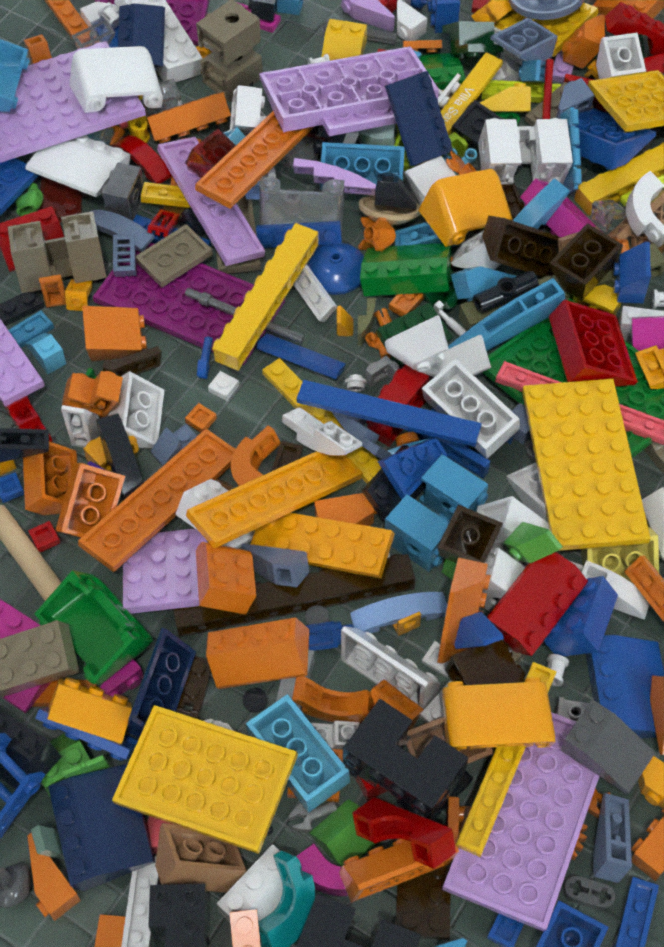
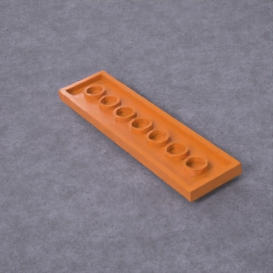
M272 111L195 184V190L231 209L315 126L283 132Z
M205 429L78 540V546L112 572H115L177 516L175 514L185 491L209 479L216 480L231 467L235 448Z

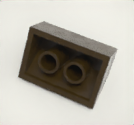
M587 223L549 263V266L563 289L583 301L613 268L614 263H618L623 244Z

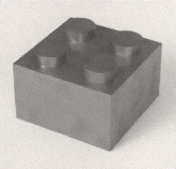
M117 162L114 170L110 171L107 185H104L102 189L105 211L119 214L133 221L142 204L141 192L144 183L141 167Z

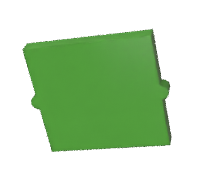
M101 755L89 761L81 762L79 765L62 771L67 779L72 776L111 768L112 766Z

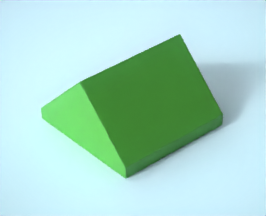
M349 799L309 832V835L334 863L340 867L344 865L345 860L351 857H363L377 844L356 835L352 812L360 808V806Z

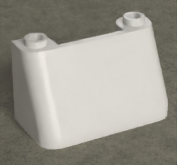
M145 47L81 49L73 55L69 85L85 113L100 111L105 106L106 97L143 95V102L148 108L162 107L163 95L152 57Z

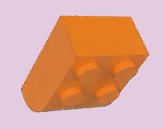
M201 542L196 549L199 606L246 614L256 598L251 552L223 545L213 548L208 542Z

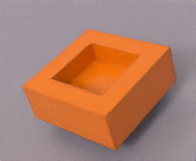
M198 403L185 417V423L197 431L203 432L217 419V415Z

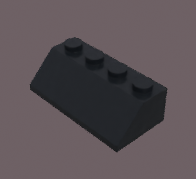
M0 709V733H6L12 739L6 747V753L27 775L41 771L46 775L62 756L48 739ZM0 763V780L16 790L20 783Z

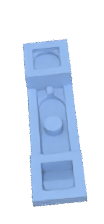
M443 592L413 593L369 604L351 612L350 616L354 628H358L364 633H374L380 631V627L396 624L399 620L419 611L421 618L425 617L426 621L445 617L447 603Z

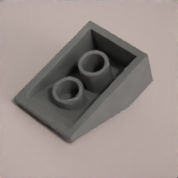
M593 699L570 730L561 747L562 752L627 795L656 753L616 714Z

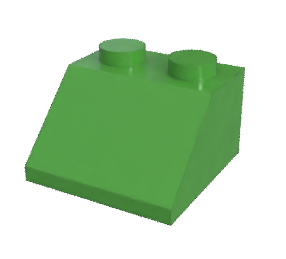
M65 733L50 741L62 757L41 781L49 797L48 786L66 779L62 771L90 760L80 740L70 739L65 736Z

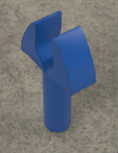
M209 336L204 338L201 360H198V378L207 379L211 367L209 360L213 338Z

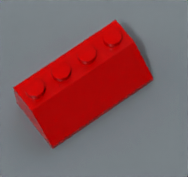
M554 552L535 562L529 563L487 618L503 634L504 642L509 644L513 652L532 656L587 584L588 580L575 564Z

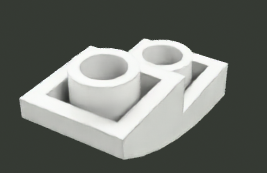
M334 721L333 724L311 723L331 749L343 750L345 744L359 727V722Z

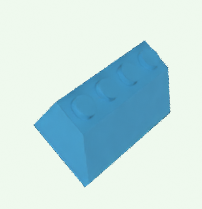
M322 142L321 162L355 173L377 186L378 174L384 172L393 173L403 181L405 147ZM320 183V190L334 191V184Z

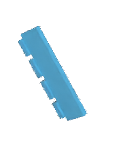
M570 107L560 114L561 119H567L573 160L564 180V186L571 191L569 194L576 191L578 185L582 184L581 169H577V167L581 166L580 148H576V146L580 145L579 128H575V126L579 125L578 109H574V107Z

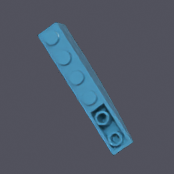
M552 278L491 313L457 338L448 348L450 349L471 338L482 335L486 351L548 318L565 299V293L555 279Z

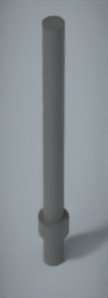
M189 287L185 291V296L199 301V304L206 307L212 306L234 316L237 307L213 298V295L206 292L201 293ZM269 322L265 328L300 344L303 343L305 338L304 335L273 322Z

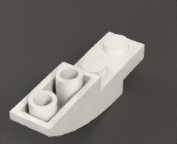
M300 407L282 416V423L297 432V441L317 452L339 456L346 455L362 447L361 441L332 421L323 424Z
M586 560L584 566L572 562L586 579L599 576L605 577L618 594L614 606L615 610L645 619L650 604L633 583L613 571Z

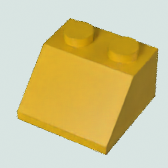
M329 19L325 31L322 57L324 54H328L331 61L363 55L367 43V24Z

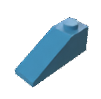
M427 222L395 231V246L442 243Z

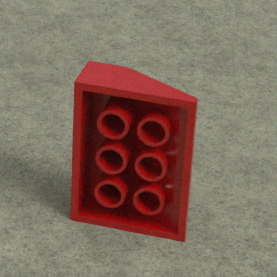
M565 299L549 315L568 382L613 379L615 386L635 385L638 382L616 315Z

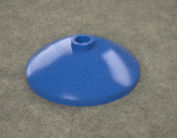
M346 243L320 245L314 251L307 265L328 294L341 295L352 292L361 285V263L364 255L356 247Z

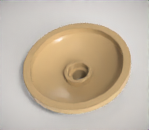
M375 195L365 196L359 200V209L364 215L375 222L381 217L386 218L392 226L401 225L414 220L420 215L418 211L420 205L418 203L416 209L375 205Z

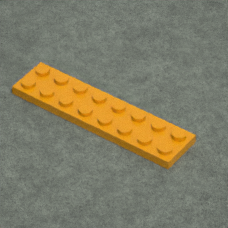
M316 451L187 509L186 517L213 548H217L360 480L363 472L347 455H328Z

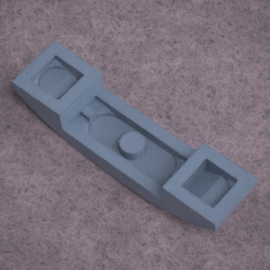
M92 210L97 230L112 236L135 234V250L143 252L155 238L152 233H147L145 228L124 216L105 210ZM124 240L125 244L130 243V240Z

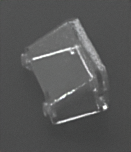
M262 176L260 178L259 225L340 221L341 233L343 235L344 180L326 181L322 192L280 190V181L277 178L271 176Z

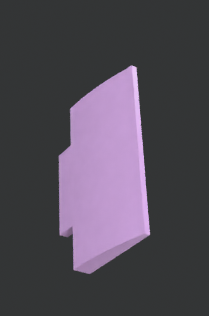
M410 46L259 74L269 103L283 132L323 125L328 135L334 136L397 124L385 86L427 70ZM432 80V86L438 99L439 89Z

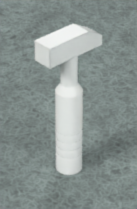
M440 300L436 302L433 308L437 314L446 321V324L458 336L464 334L466 330L442 311L444 304Z

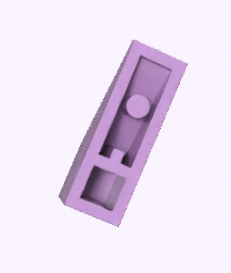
M342 0L341 7L343 11L348 13L353 19L390 32L394 31L395 16L378 0Z

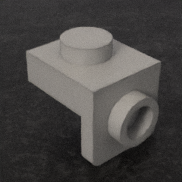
M387 356L371 363L366 369L365 379L367 384L372 387L387 376L392 380L395 372L400 367Z

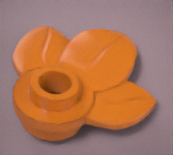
M452 150L450 151L452 160L446 159L450 169L459 175L477 171L470 163L465 165L460 157Z

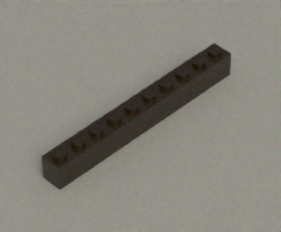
M394 554L387 558L381 578L324 568L319 572L308 574L298 587L277 585L272 582H255L256 598L246 614L202 606L176 608L173 611L180 638L302 613L316 605L327 608L414 590L415 576L409 554Z

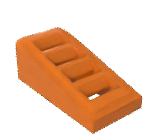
M61 274L39 278L46 308L66 305L65 287Z

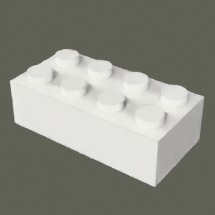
M456 359L422 388L424 399L438 413L482 423L477 444L474 448L486 459L520 429V419Z

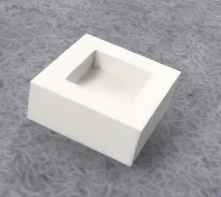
M220 371L208 386V391L228 401L238 388L239 380Z

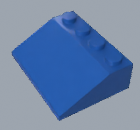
M595 108L578 113L579 125L575 126V128H579L580 145L576 146V148H580V156L589 159L591 163L604 165L609 170H615L617 167L626 165L656 136V132L650 129L625 132L610 114Z
M604 635L599 651L586 653L593 700L616 714L641 739L657 738L650 695L652 675L664 676L658 642L618 635Z

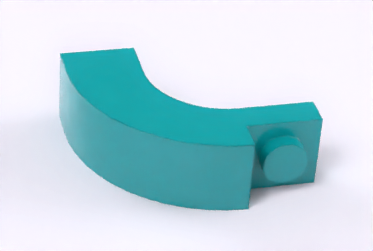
M281 850L273 855L282 880V896L276 909L270 915L258 921L262 947H290L301 936L315 901L313 876L302 871L301 863L296 856Z

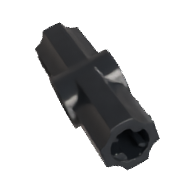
M527 271L514 278H501L496 286L473 295L475 308L478 312L484 313L499 305H506L515 298L539 286L536 274L533 271Z

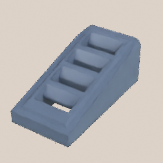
M135 234L113 235V272L115 277L136 276ZM118 240H130V243L118 244ZM118 248H130V251H118ZM130 255V258L119 259V256ZM119 263H130V265L119 266Z

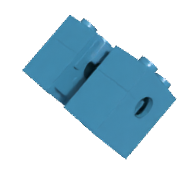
M443 454L421 478V481L426 483L425 494L419 499L421 503L406 495L385 519V529L392 530L395 534L391 546L403 555L409 554L410 560L428 572L434 566L439 567L444 560V557H441L439 554L438 545L457 506L461 505L477 512L478 506L484 505L488 498V484Z

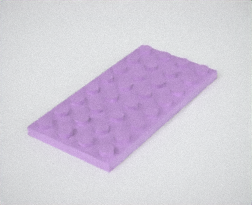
M552 712L556 743L549 748H537L535 743L532 747L525 748L481 858L458 848L459 853L453 859L442 889L543 932L548 927L599 779L597 774L561 751L564 739L576 721Z

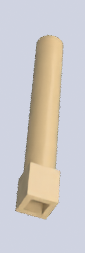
M0 505V540L44 601H46L61 584V581L6 506Z

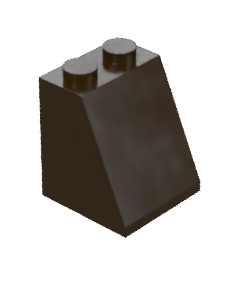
M503 640L457 653L451 657L445 668L452 682L461 681L463 686L525 682L524 670L519 664L516 665L512 658L513 652L508 643H504Z

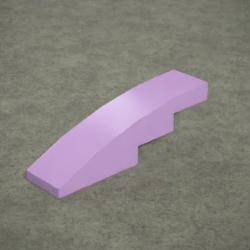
M294 158V173L313 175L314 183L334 184V192L376 194V184L355 173L318 161Z

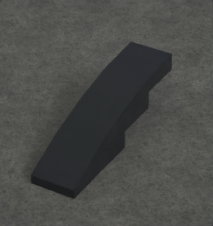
M119 413L98 418L96 423L107 464H110L113 473L125 476L120 493L123 502L143 484V480Z

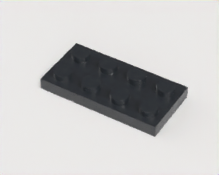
M474 100L452 125L451 131L456 132L461 138H464L479 149L478 141L485 120L503 118ZM525 164L518 165L515 175L519 173Z

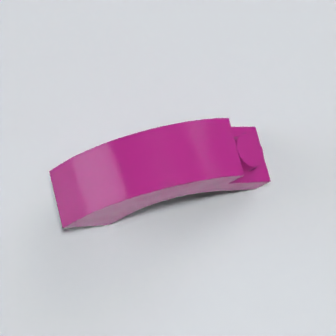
M315 844L296 856L301 863L302 871L313 876L316 890L332 896H348L339 874L342 867L327 861Z

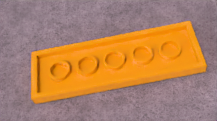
M289 513L255 529L251 545L306 551L308 565L381 578L395 534L392 530Z

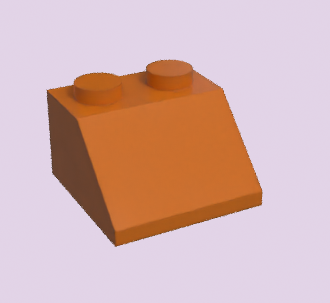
M600 14L586 21L579 29H576L573 36L563 44L564 62L583 69L598 54L601 39L605 37V15Z

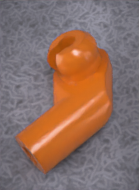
M369 332L365 336L367 344L379 350L381 359L385 356L390 359L391 355L387 353L377 334Z

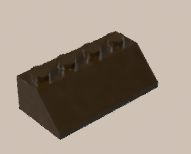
M488 215L482 237L491 261L525 272L533 271L541 277L555 275L549 263L559 253L558 238L561 237L506 218Z

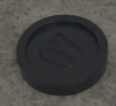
M251 688L244 693L243 705L247 711L258 713L266 708L268 699L262 689Z

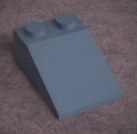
M526 18L492 35L490 39L521 59L544 61L552 56L558 36L530 18Z

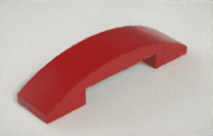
M128 135L112 144L113 148H121L124 152L131 154L130 158L144 170L145 176L151 182L161 184L173 177L161 157L140 138Z

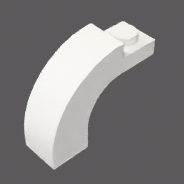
M649 171L640 178L630 193L626 203V216L631 229L637 237L644 233L651 242L660 247L664 243V225L653 214L650 202L658 196L664 184Z

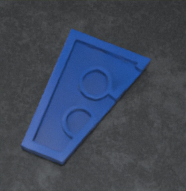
M434 437L379 460L378 463L400 498L403 499L406 495L410 496L423 482L421 481L422 476L442 454L446 457L448 455L438 438Z

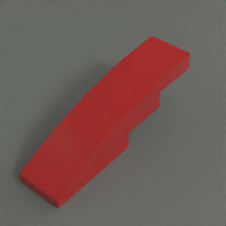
M27 396L5 407L17 429H46Z

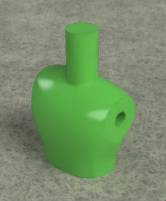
M32 183L29 186L28 192L16 199V212L19 216L36 212L43 202V194L37 189V184Z

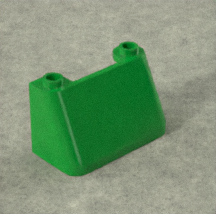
M72 570L34 613L40 620V626L57 620L69 625L74 650L86 663L83 667L84 677L92 684H103L147 649L153 642L151 635L128 610L123 608V604L99 578L88 573Z

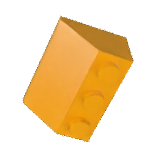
M66 677L65 680L59 678L48 706L47 719L122 744L132 706L125 696L119 694L110 696L104 694V690L99 687L90 686L87 688L81 686L80 682L73 678Z

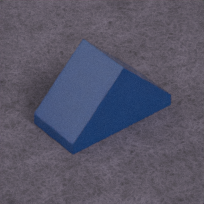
M478 612L461 618L454 645L456 649L480 647L500 641L504 637L482 612Z

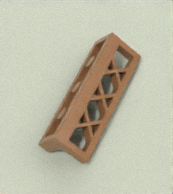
M661 190L658 196L650 202L653 214H657L659 221L664 224V190ZM627 217L608 234L613 239L631 238L630 249L648 239L645 234L637 237L631 229Z

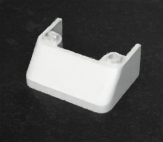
M438 315L385 341L387 353L412 369L432 377L440 373L454 359L459 361L473 376L491 368L482 335H478L449 349L441 318Z

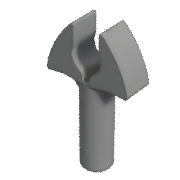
M334 801L313 809L309 813L303 808L301 803L298 804L290 813L289 821L297 817L304 818V821L292 826V830L302 833L311 832L312 821L336 811V803Z

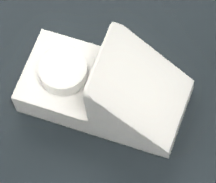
M501 53L500 59L503 60V65L491 80H521L519 78L520 67L518 63Z

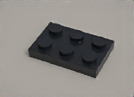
M402 445L396 453L409 448V446ZM382 468L361 490L384 523L386 517L402 500ZM422 482L410 497L416 499L426 488V483Z

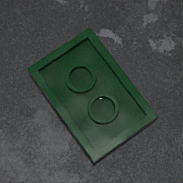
M429 302L379 327L375 333L385 346L387 339L438 314ZM441 320L448 343L453 339V336ZM391 355V357L399 365V367L405 365L403 362H401L400 360Z

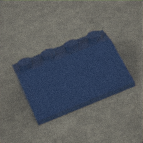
M128 764L72 776L48 786L71 887L87 891L156 863L143 813L114 804L112 801Z

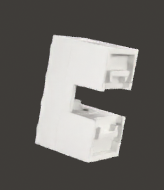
M492 118L485 120L478 141L481 170L494 169L500 178L501 185H509L514 183L513 177L518 165L530 164L532 181L537 178L550 183L555 178L561 184L564 183L573 163L567 119H537L534 126L517 127L516 119Z
M513 496L480 505L477 508L478 513L503 523L485 562L488 564L486 574L491 575L488 590L483 589L482 592L487 593L484 608L490 613L529 564L513 559L508 554L509 549L503 542L522 521L549 529L548 522Z

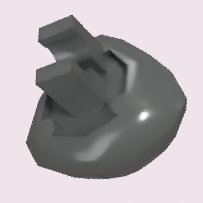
M24 862L11 865L5 869L0 867V906L11 908L22 903L30 892V869Z

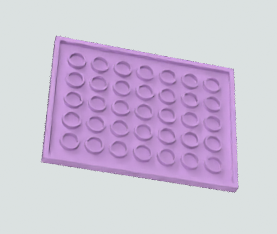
M106 41L86 48H80L67 54H60L51 59L41 60L38 63L28 65L27 70L22 69L15 97H18L16 108H11L10 112H0V163L146 115L145 108L137 95L106 97L105 106L100 111L85 113L72 91L69 82L72 57L75 52L81 49L110 48Z

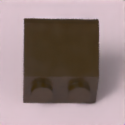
M458 505L438 545L440 556L457 563L458 558L485 563L503 523Z

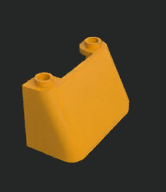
M486 169L437 180L430 187L418 210L445 247L454 244L459 245L465 240L468 231L484 228L488 215L513 221L500 178L494 169Z
M526 678L523 683L464 686L463 682L456 681L449 682L448 687L442 689L445 741L458 751L467 749V746L468 750H474L475 748L532 747L534 743L537 748H549L556 743L546 682H541V678Z

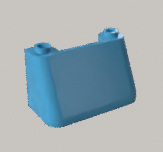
M0 39V112H10L11 108H16L18 97H15L22 69L27 70L30 59L26 57L28 49Z

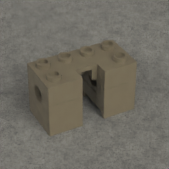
M229 0L196 23L199 47H209L214 51L200 61L203 83L216 93L224 92L225 99L228 102L232 101L233 91L238 85L250 87L251 82L255 84L260 80L259 73H263L262 56L253 50V47L261 42L260 20L241 4L234 0Z
M93 211L61 217L65 237L51 240L44 239L40 221L8 226L11 255L22 293L41 290L39 278L61 274L62 278L73 275L75 283L107 278Z

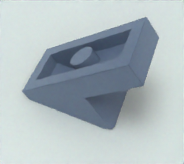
M187 424L174 433L165 428L150 452L164 466L195 439L197 435Z

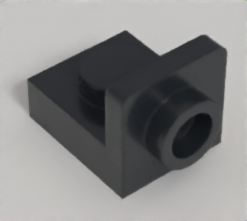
M191 207L181 213L182 217L178 221L180 226L187 224L198 236L206 233Z

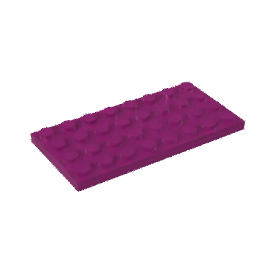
M150 243V244L146 247V249H148L149 247H151V246L154 245V244H153V243ZM135 250L136 256L141 253V251ZM125 255L121 258H130V255ZM136 262V276L115 277L112 269L93 295V301L105 307L138 308L140 315H144L145 324L203 348L204 338L206 336L212 337L213 348L215 340L221 338L225 325L228 322L230 323L234 316L212 306L206 307L199 304V301L185 296L186 289L189 287L201 293L206 292L213 295V298L234 307H241L246 293L251 291L254 285L199 263L164 287H161ZM119 263V266L130 265V263ZM284 298L283 302L281 303V305L279 306V308L277 309V311H276V313L274 314V316L272 317V319L270 320V322H273V320L275 319L276 315L278 314V312L280 311V309H281L282 306L284 305V303H285V298ZM267 329L263 331L258 341L263 337ZM258 341L256 342L255 346L253 347V349L251 350V352L249 353L248 357L242 365H245V363L251 356L252 352L256 348Z

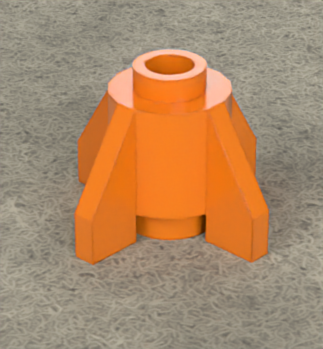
M368 217L360 219L366 228L364 230V239L358 245L359 250H367V248L374 247L376 251H384L393 244L396 233L386 218L379 217L376 222Z

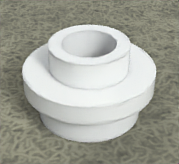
M354 374L345 379V385L348 391L361 392L365 390L367 380L362 378V375Z

